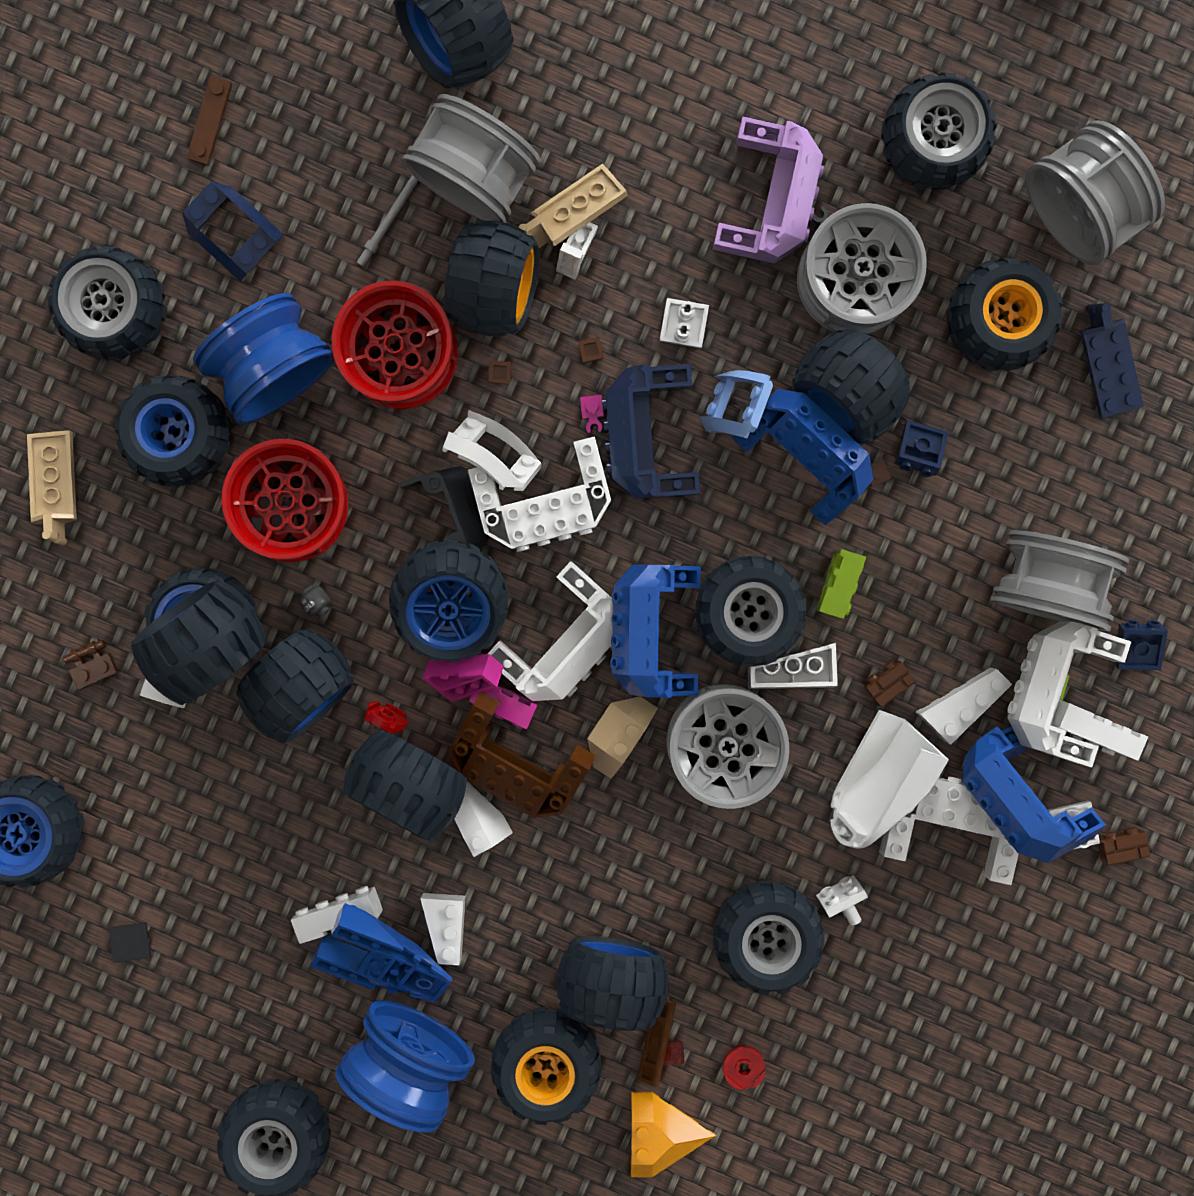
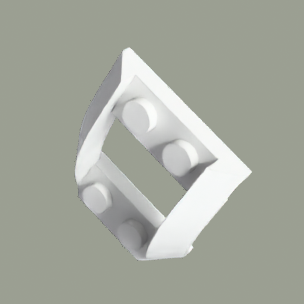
M468 410V417L454 433H448L442 449L443 452L450 450L457 453L458 458L483 470L499 484V489L501 490L505 487H514V491H523L541 469L542 465L532 451L514 433L498 422ZM485 432L505 441L521 455L510 470L490 451L476 443Z

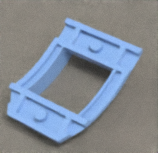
M743 370L729 371L714 376L721 381L715 386L714 394L716 395L706 411L708 416H700V421L709 433H726L747 439L749 433H753L759 425L773 387L772 382L769 381L771 376ZM735 382L757 384L752 389L750 405L743 413V423L722 419Z

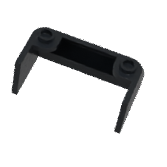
M457 466L446 468L399 483L402 489L422 484L423 488L431 494L444 492L458 531L448 535L445 542H448V540H458V543L466 545L470 543L479 549L487 545L489 535L484 533L475 495L464 469Z

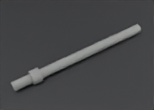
M413 175L372 239L366 242L365 250L356 262L360 266L364 267L372 253H376L379 248V242L418 183V180Z

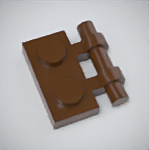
M103 639L98 642L92 641L86 647L79 650L74 649L70 651V654L63 656L66 664L71 662L76 664V667L70 669L69 672L77 690L119 672L111 653L102 655L100 651L106 647ZM92 654L94 659L85 663L83 657Z

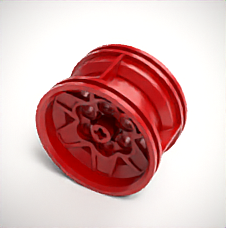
M401 281L373 283L353 294L341 307L335 319L332 330V351L337 367L346 381L372 402L391 409L420 407L438 397L452 380L458 363L457 337L442 307L425 290ZM394 309L389 320H385L377 315L385 310ZM418 314L423 316L431 325L417 326ZM400 320L406 321V326L403 330H397L395 326ZM378 328H385V334L382 337L375 336V331ZM361 333H363L369 343L358 350L359 338ZM415 335L422 336L423 339L420 344H412V338ZM398 344H400L401 348L395 351L393 348L398 347ZM374 349L381 350V355L377 359L371 358V352ZM436 350L435 358L432 362L428 357V353ZM411 356L418 357V363L415 366L408 365V359ZM391 363L398 365L397 371L394 373H388L387 367ZM379 371L380 383L371 379L367 373ZM407 377L416 380L411 384L405 385Z
M273 439L249 448L232 464L225 477L222 489L224 517L234 536L253 552L280 562H301L322 554L339 538L348 517V494L340 474L323 453L311 445L297 440ZM295 463L288 473H285L277 464ZM317 475L322 480L326 490L313 487ZM296 477L303 480V484L299 488H293L291 485L292 480ZM258 478L261 490L249 493L252 483ZM274 478L280 479L281 482L277 489H271L269 486L270 481ZM309 495L313 496L315 499L314 504L310 507L304 506V498ZM265 497L269 498V507L262 509L259 505L260 500ZM286 498L289 500L293 499L290 507H283ZM326 514L321 525L318 527L315 517ZM296 515H303L305 518L304 524L301 526H295L293 523ZM274 516H281L282 524L279 527H273L271 524ZM250 517L263 519L260 532L253 525ZM289 533H292L298 540L295 542H283Z

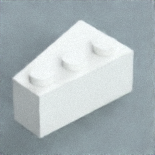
M423 893L420 898L438 964L460 965L466 896Z

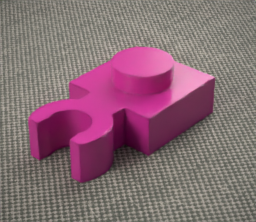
M602 396L580 397L582 419H589L586 425L587 433H591L590 427L594 424L598 426L599 432H602V424L598 421L599 417H604Z

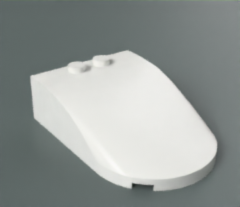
M879 710L842 775L832 797L831 808L834 809L833 819L830 822L835 837L843 845L859 849L875 842L906 816L928 794L949 759L906 719Z

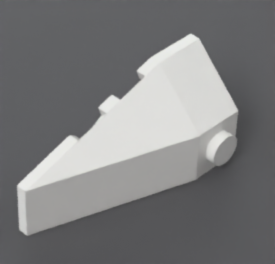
M467 781L465 796L455 821L473 857L492 848L513 832L504 815Z

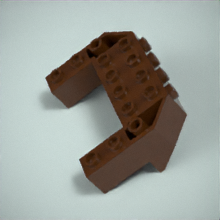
M481 691L449 749L457 771L464 775L468 782L475 784L533 818L562 814L588 773L596 755L576 745L566 764L560 763L554 774L544 770L487 738L493 726L489 722L500 701Z

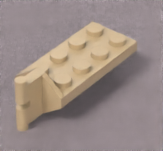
M601 164L529 214L531 221L527 224L519 225V228L525 230L527 235L534 236L539 248L546 243L556 246L623 200L628 194L611 172Z
M67 430L27 434L31 523L43 524L44 532L42 537L64 546L67 543L65 523L77 520L73 432Z

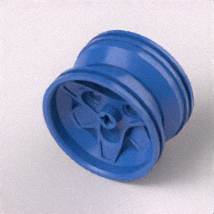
M281 293L273 295L245 308L212 332L194 354L193 362L203 376L222 378L224 381V401L228 406L229 413L238 424L256 421L285 406L315 384L335 361L333 351L330 350L326 342L322 341L319 336L299 328L302 308L292 294Z
M381 1000L373 1002L363 1019L368 1038L353 1045L343 1055L335 1071L336 1079L344 1092L353 1101L376 1117L410 1131L425 1133L435 1131L439 1128L447 1114V1107L450 1102L448 1082L462 1080L467 1077L475 1062L474 1054L460 1036L427 1014L393 1001Z

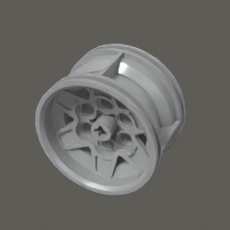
M440 94L436 99V103L431 108V116L414 145L409 146L406 154L402 157V165L427 188L466 213L482 221L506 223V218L511 214L510 205L526 178L533 176L536 172V168L541 163L540 156L526 140L494 116L465 100L452 95Z
M1099 120L1090 122L1076 132L1073 139L1050 156H1045L1038 160L1026 172L1027 192L1033 208L1042 223L1063 249L1079 261L1089 265H1097L1104 261L1125 242L1157 222L1165 211L1163 188L1150 161L1128 135L1108 122Z
M861 203L836 211L819 226L800 258L797 269V288L803 306L818 324L832 332L850 329L870 334L884 328L908 308L922 288L927 268L926 251L923 241L912 223L902 214L889 207L879 204ZM860 232L869 233V235L864 238ZM835 241L837 252L825 253L827 247ZM845 248H853L855 256L847 255ZM867 249H874L877 257H870ZM891 249L893 250L896 256L890 255ZM836 265L842 267L843 274H836L833 267ZM877 268L885 269L886 277L879 276ZM823 279L835 282L832 294L827 290ZM898 283L891 297L888 285ZM850 285L853 288V294L845 293L843 286ZM865 286L873 287L875 294L868 295L865 291ZM861 299L869 309H854L851 307Z
M1022 530L1009 531L1008 537L1012 539L1006 540L1005 546L1016 557L1012 573L1001 578L999 587L995 586L993 588V592L997 594L996 596H991V602L1056 621H1072L1095 627L1102 631L1111 630V626L1107 622H1112L1114 616L1110 615L1112 605L1106 597L1111 579L1126 574L1127 569L1123 565L1129 564V558L1104 548L1062 537Z
M717 684L699 689L698 695L688 696L680 703L672 715L667 729V753L676 777L693 797L710 806L734 809L749 806L760 801L778 785L788 764L789 738L781 717L764 699L740 686ZM727 705L741 707L744 710L733 717ZM704 713L705 726L692 727L694 722ZM717 719L725 720V727L721 730L714 728V722ZM739 723L746 725V731L743 734H737L735 731V727ZM762 727L765 732L766 742L756 737ZM703 735L711 737V742L707 746H702L699 743ZM725 741L732 744L728 750L722 748L725 746ZM744 745H753L751 754H743L742 748ZM687 751L699 755L693 767L688 759ZM709 756H716L718 758L715 766H708L706 764ZM732 760L739 762L738 768L734 771L728 769V763ZM750 766H759L752 775L750 774ZM723 776L727 784L713 782L718 777Z

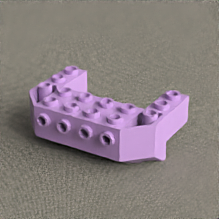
M742 117L736 146L777 154L760 232L719 223L712 250L775 264L800 248L802 243L808 240L810 229L807 226L809 220L812 221L815 209L812 207L813 199H817L819 192L817 181L818 178L821 179L824 166L821 165L823 154L808 130L791 121H787L786 125L783 126Z

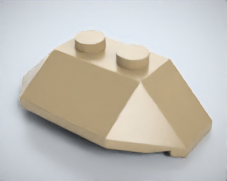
M641 696L610 703L587 738L590 752L596 755L593 760V767L611 779L623 765L647 729L658 708Z

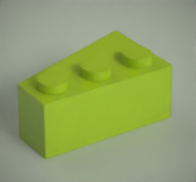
M843 549L834 551L816 611L844 619L845 615L848 616L851 609L850 601L852 595H855L857 590V582L862 573L866 556Z

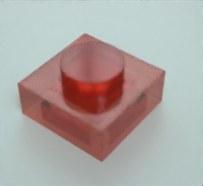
M683 1041L668 1042L663 1065L684 1064Z

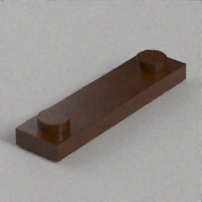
M210 76L187 154L188 160L209 166L233 85L230 81Z
M668 999L655 1025L648 1028L637 1080L653 1087L659 1085L676 1008V1002Z

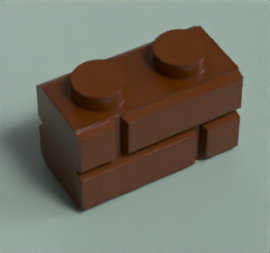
M891 660L883 666L884 671L878 675L874 673L866 679L867 683L864 685V688L879 707L886 705L916 682L901 661L897 660L894 662V660Z
M1137 827L1123 829L1124 832L1118 834L1115 831L1103 833V837H1099L1100 844H1098L1102 863L1111 866L1150 857L1146 833L1137 829Z

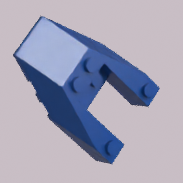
M346 903L337 915L331 936H323L317 944L310 965L312 968L368 989L374 990L375 986L387 988L388 993L396 994L397 991L410 993L409 997L436 1001L452 982V977L416 943L368 912L359 909L355 905ZM336 938H339V939H341V940L347 941V942L352 943V944H354V945L360 946V947L365 948V949H367V950H369V951L367 952V951H364V950L359 949V948H357V947H354V946H351V945H349V944H346V943H344V942L338 941Z

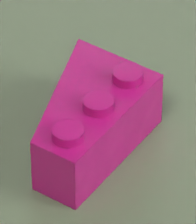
M490 654L476 655L470 659L467 657L460 659L459 662L451 663L445 660H439L438 662L429 659L422 679L451 702L481 693V691L484 692L496 688L504 666Z
M499 684L496 688L484 691V693L500 701L493 715L494 717L501 720L506 719L512 725L522 729L528 728L539 703L538 701H532L528 697ZM480 693L472 695L469 702L474 704Z

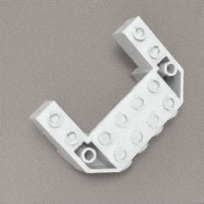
M595 437L574 442L584 485L501 506L495 480L478 467L469 469L468 472L484 533L507 547L516 549L517 552L530 549L529 545L535 543L538 546L550 544V539L558 538L559 541L569 539L573 533L579 532L580 535L592 533V529L596 528L611 502Z
M571 561L559 573L557 578L583 600L588 607L538 663L531 668L501 640L488 653L504 666L502 674L516 685L515 688L532 701L564 699L566 695L571 697L578 689L575 685L580 680L585 681L592 673L590 671L591 667L594 664L599 665L606 658L604 653L609 647L612 649V597Z
M1059 621L1033 635L1027 646V658L1021 665L1022 673L1020 680L1016 682L1014 692H1016L1014 699L1008 706V720L1020 744L1080 765L1092 767L1098 746L1065 736L1066 730L1051 726L1073 654H1092L1113 662L1125 663L1131 642L1100 632L1098 628L1072 621Z
M939 776L928 794L896 825L883 834L879 852L884 857L901 861L906 860L915 819L992 836L984 876L990 881L1012 885L1019 853L1008 843L1002 832L994 825L988 814L961 782V779L949 776L948 779H944Z

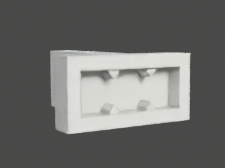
M589 222L570 235L566 244L563 243L559 253L557 272L576 279L583 258L597 232V225Z

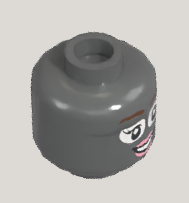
M311 585L299 595V605L310 617L317 615L322 617L329 612L330 608L328 606L331 603V598L320 586L314 587Z

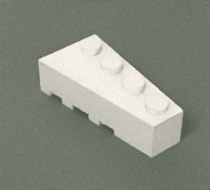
M1061 700L1058 702L1052 721L1054 727L1066 730V733H1071L1069 736L1080 741L1085 739L1087 740L1086 743L1098 746V748L1099 746L1103 747L1101 751L1114 756L1116 752L1137 761L1148 739V736L1134 732L1127 727L1113 723L1108 719Z

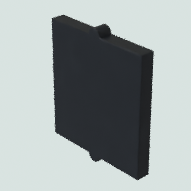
M147 922L109 927L111 941L109 947L112 948L113 963L151 958V938L148 935Z

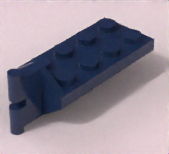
M1108 303L1087 305L1086 311L1089 313L1091 327L1080 331L1099 418H1106L1144 406L1125 320L1118 319L1112 321L1110 314L1111 306Z

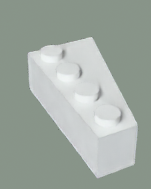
M836 643L782 657L767 665L748 667V689L836 687Z
M989 668L962 686L953 689L945 696L931 702L928 706L919 709L916 713L944 742L951 745L1012 684L998 669Z
M363 886L356 889L355 894L348 896V893H344L335 897L336 900L328 903V900L317 903L315 905L316 908L308 910L306 907L296 911V915L291 919L299 944L323 937L328 934L327 931L329 930L332 933L337 915L345 903L355 905L378 919L383 909L375 887L368 888V886Z

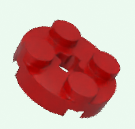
M379 701L369 703L364 717L367 723L373 724L391 734L405 730L409 720L405 719L406 714L404 711L389 703L386 706L379 705Z
M739 1044L732 1048L724 1057L722 1069L726 1081L732 1087L739 1090L750 1087L752 1089L762 1082L765 1076V1063L762 1055L755 1048ZM747 1063L749 1070L740 1072L739 1065Z

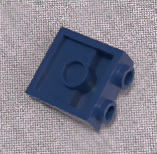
M907 420L904 425L901 442L898 445L894 464L899 465V468L903 471H911L913 469L920 471V475L924 477L935 476L941 469L948 432Z
M1126 620V624L1119 623L1117 637L1130 641L1131 644L1125 663L1116 662V667L1127 670H1161L1168 633L1166 628L1159 621L1149 620L1147 624H1139L1136 620Z

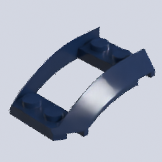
M210 182L182 213L188 234L239 281L251 271L283 236L273 224L233 187ZM227 198L259 226L254 234L231 258L199 230Z

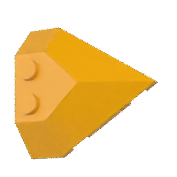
M631 1092V1177L652 1178L716 1136V1134L703 1128L697 1121L673 1105L666 1103L654 1092Z

